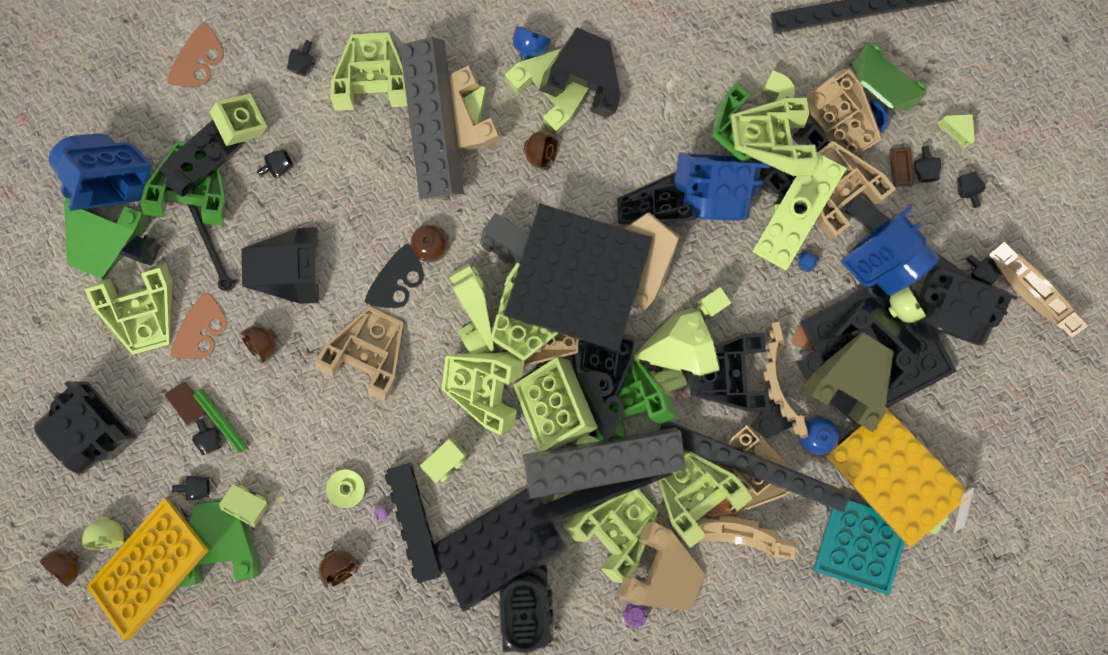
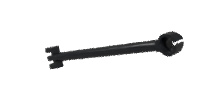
M187 204L217 271L219 289L225 292L233 290L235 282L226 274L197 206ZM226 280L228 284L226 287H223L222 283Z

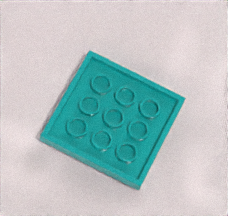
M849 500L844 513L831 508L813 571L889 595L905 542L873 508Z

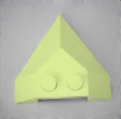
M695 308L675 312L635 353L634 359L635 361H639V359L649 361L652 365L681 371V369L692 371L695 375H704L719 370L712 338L700 311Z

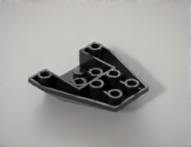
M676 173L617 198L618 224L629 225L648 212L666 226L693 224L699 222V218L696 217L694 205L683 206L685 193L678 190L675 186Z
M296 228L242 248V287L299 304L319 303V284L315 283V247H318V228Z
M623 334L618 352L578 340V353L572 354L576 377L578 373L591 371L606 373L612 379V392L607 396H602L601 401L603 403L611 396H619L635 359L637 340L633 336ZM603 378L600 380L599 386L601 390L606 391L609 388L607 379ZM616 401L610 403V411H612Z

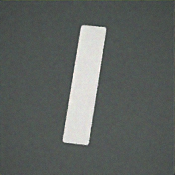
M974 487L962 495L961 502L971 494L959 507L953 534L965 526Z

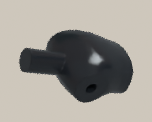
M306 40L302 50L292 49L290 51L287 65L289 71L305 77L314 66L315 57L309 54L313 44L311 41Z
M929 146L921 147L923 158L914 161L915 173L920 183L938 181L940 179L941 160L938 157H930Z
M285 149L274 151L264 156L266 165L259 168L257 173L259 176H263L270 172L274 178H278L294 166L293 161Z
M974 171L957 177L959 196L961 198H970L973 208L980 207L981 203L978 195L985 190L986 186L977 175V172Z
M971 254L966 259L975 267L971 273L973 279L992 285L1002 275L995 261L989 257L979 261Z
M203 418L196 420L200 432L193 435L192 440L201 455L222 448L218 429L216 427L207 428Z
M200 475L186 476L185 484L172 485V492H185L186 500H200L209 497V477Z

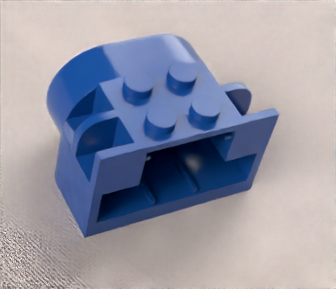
M101 133L66 137L59 141L49 154V165L62 182L61 194L65 198H71L68 207L70 211L141 201L152 164L133 144L127 142L115 143L110 136Z
M679 152L675 186L678 190L685 193L683 206L694 205L697 218L730 221L747 220L751 213L752 197L755 196L758 185H763L764 180L759 179L760 169L770 168V165L757 159L742 162L735 155Z
M910 205L868 233L840 260L862 285L871 287L877 283L887 295H894L918 281L938 262V254L926 243V238L918 230L922 224L919 221L912 224L905 216L912 209Z

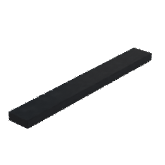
M858 195L845 211L871 231L890 219ZM938 254L939 260L935 265L970 277Z
M672 473L581 489L523 512L522 518L531 532L672 475Z

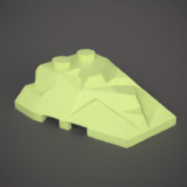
M517 263L506 279L505 289L501 297L500 308L490 340L525 361L558 333L503 316L520 265Z

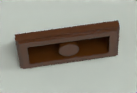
M183 382L168 391L165 396L185 424L189 425L196 422L206 412L194 398V393L186 382Z

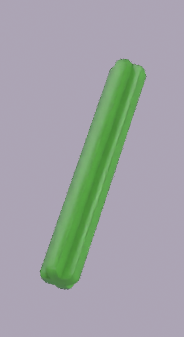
M202 389L196 391L193 394L194 398L238 453L246 450L247 445L205 391Z

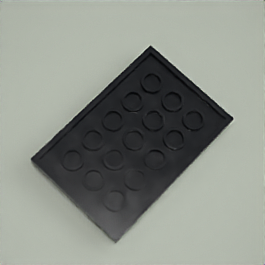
M527 488L433 545L463 612L500 591L509 582L523 577L567 550L553 523L534 531H529L522 518V513L541 506L543 503L539 497L530 499Z

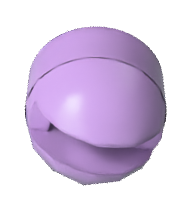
M384 505L373 507V514L378 522L385 520L389 515V511H385L387 507Z

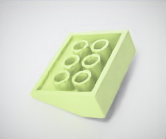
M556 357L513 385L538 451L555 449L597 429V425L569 360Z

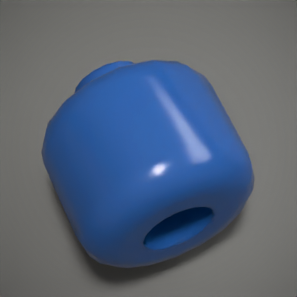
M811 251L802 252L798 257V266L806 272H811L819 262V257Z

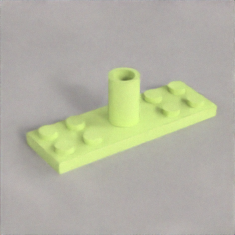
M817 152L818 162L813 175L796 176L752 251L787 271L847 169ZM795 205H803L806 210L803 214H797L793 207Z

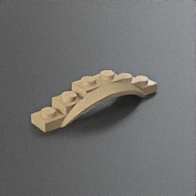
M1005 240L989 252V255L998 263L1000 271L1019 295L1057 327L1064 329L1073 338L1089 326L1074 310V306L1060 293V290L1034 264H1030Z
M771 323L773 328L769 330L771 340H776V342L769 343L770 349L766 350L771 363L765 364L766 370H763L765 381H770L771 388L768 389L770 400L774 399L775 404L781 405L782 416H787L788 422L796 420L793 423L795 434H799L801 439L806 438L808 433L803 415L799 416L790 407L781 390L779 360L785 343L780 323Z
M720 515L719 520L703 517L698 520L697 524L706 535L699 542L719 541L736 543L761 550L774 558L795 560L797 541L777 538L778 531L759 528L758 521ZM677 532V538L683 539Z

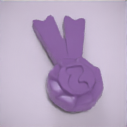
M627 602L628 606L623 611L624 621L630 627H641L647 620L646 609L642 605H633Z

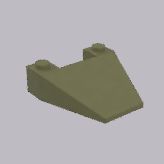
M861 332L815 370L803 389L826 405H828L838 389L857 399V403L848 416L873 432L884 417L894 351Z

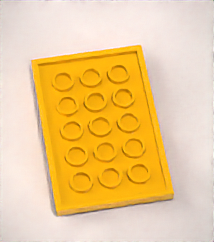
M886 407L884 417L873 432L861 426L826 456V459L910 548L971 496L970 494L961 502L962 495L967 490Z
M164 498L86 587L123 641H130L209 549L172 502Z

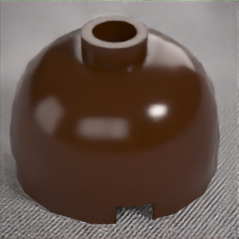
M538 131L525 141V156L532 166L543 170L551 168L549 164L551 159L555 161L559 145L558 140L555 139V136H557L555 133Z
M422 225L414 231L411 237L412 252L423 262H437L448 251V236L443 229L436 225Z
M253 325L239 333L241 336H245L242 338V341L253 356L257 354L260 357L258 361L261 364L275 354L277 349L275 339L277 336L271 328L267 330L264 326Z
M56 549L46 554L39 561L49 573L54 575L67 588L76 580L80 573V564L77 561L80 557L72 550L67 552L63 549Z
M330 550L324 554V558L319 564L318 574L323 585L328 588V584L336 586L352 576L350 572L354 569L357 571L359 565L349 552Z

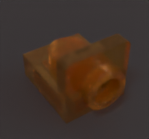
M725 498L705 515L708 514L709 519L731 513L728 500Z

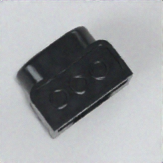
M935 265L929 271L920 292V296L924 301L922 310L926 317L918 321L942 333L975 345L984 346L993 328L1002 322L1004 315L1007 316V308L1011 300H1017L1018 296Z
M67 381L64 383L67 389L63 393H57L54 396L55 400L50 404V410L35 423L34 430L40 441L65 468L76 474H84L97 462L116 458L137 437L89 382Z
M541 565L523 577L509 582L499 591L500 631L503 652L531 653L551 644L550 626L553 625L554 617L553 609H549V605H552V589L548 590L547 565Z

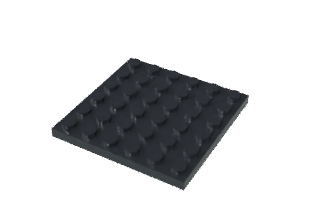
M539 203L503 316L618 352L653 237Z
M877 283L799 322L814 352L817 351L824 363L850 342L846 333L856 329L852 324L836 338L830 339L828 335L860 300L873 298L891 314L888 309L891 307L890 295H887ZM910 285L909 289L922 309V305L920 304L915 292L913 291ZM898 316L895 317L897 321L920 341L922 349L914 368L894 389H888L886 408L957 372L936 331L919 321L906 323L901 321ZM871 325L879 343L894 351L891 376L898 369L895 358L900 351ZM853 419L851 420L852 424H857Z

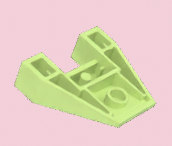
M389 32L351 34L331 80L330 98L335 111L354 110V94L388 92L391 107L407 106L402 63Z
M561 49L518 62L505 74L506 83L517 95L524 91L532 82L540 88L545 70ZM567 80L565 91L559 96L554 97L544 93L555 105L543 116V123L551 132L558 135L571 123L589 88Z
M786 98L732 114L731 124L735 149L792 176L813 175L818 162L815 145H792L790 128L805 127L809 116L807 98Z
M166 263L149 267L141 273L147 287L141 290L118 296L111 278L92 283L85 288L92 308L132 355L170 344L173 280Z
M467 263L449 274L453 283L452 288L490 351H493L494 345L493 341L490 340L491 329L482 290L484 284L475 266L471 267Z
M509 352L446 355L442 390L486 429L503 435L515 426L517 410L501 403L504 383L509 385L522 377L524 361Z
M685 450L686 470L673 472L672 475L658 481L671 523L691 548L706 536L696 523L698 519L725 498L738 511L750 502L752 497L734 474Z
M636 489L574 514L563 528L575 541L588 542L595 534L612 553L601 567V570L612 582L622 583L623 578H629L636 570L645 544L639 542V538L645 523L655 522L658 511L642 492Z

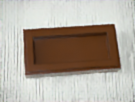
M911 147L890 149L894 187L914 185Z

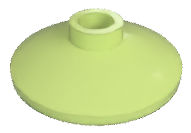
M348 469L335 472L329 478L326 485L328 499L339 508L354 507L362 500L365 493V484L362 477L355 471ZM345 485L350 486L349 492L344 490Z

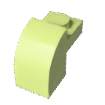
M772 70L762 93L775 98L774 102L786 98H794L795 88L787 76Z
M473 322L458 330L470 354L493 353Z

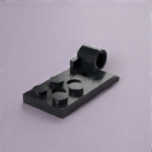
M212 120L168 158L159 169V172L166 177L165 184L179 196L184 197L193 192L243 146L242 142L226 146L214 120ZM213 141L220 143L216 148L209 146ZM202 153L206 155V158L198 160L196 155ZM184 166H191L193 168L190 172L182 171Z

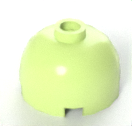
M909 287L894 295H890L891 307L888 309L894 318L898 316L901 321L912 323L926 317Z
M98 517L97 521L87 525L82 536V545L86 549L100 550V547L108 546L107 549H113L124 544L123 528L118 522L110 520V517Z

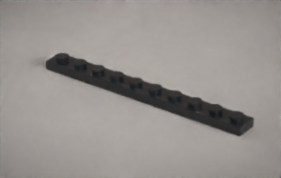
M841 0L771 13L770 19L773 34L956 0Z
M667 421L661 424L660 430L676 427L681 431L683 449L842 513L845 511L851 495L848 491L673 422Z

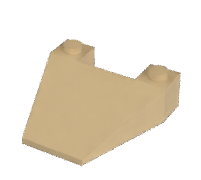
M466 66L452 73L449 79L458 150L487 148L502 141L503 138L497 124L491 118L475 125L464 100L465 96L481 87L475 72L469 66Z
M834 141L818 152L847 168L817 218L818 225L830 240L851 225L839 209L860 192L864 191L875 205L896 190L885 174Z
M649 212L623 228L653 237L639 282L640 287L637 289L634 303L644 311L663 289L679 240V236Z
M369 306L324 345L315 361L316 370L334 378L342 362L373 376L368 385V394L386 402L395 384L404 322Z
M656 522L645 523L639 542L657 550L645 584L634 578H623L617 597L633 605L692 611L705 573L671 530Z

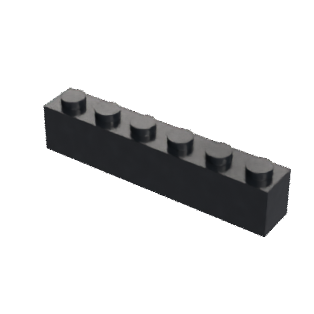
M412 462L386 470L385 479L387 485H391V501L393 504L396 503L398 510L395 511L398 523L401 522L403 528L401 530V537L408 546L406 555L413 564L411 568L412 576L414 579H417L418 583L439 578L443 573L433 547L434 541Z

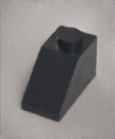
M136 235L119 254L152 266L161 245L155 243L156 239L144 235L142 238Z

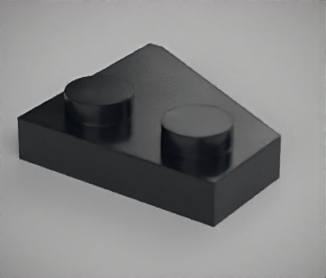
M774 399L769 402L770 411H762L751 424V427L765 438L793 427V423L796 422V420L788 422L787 416H782L781 405L775 404Z

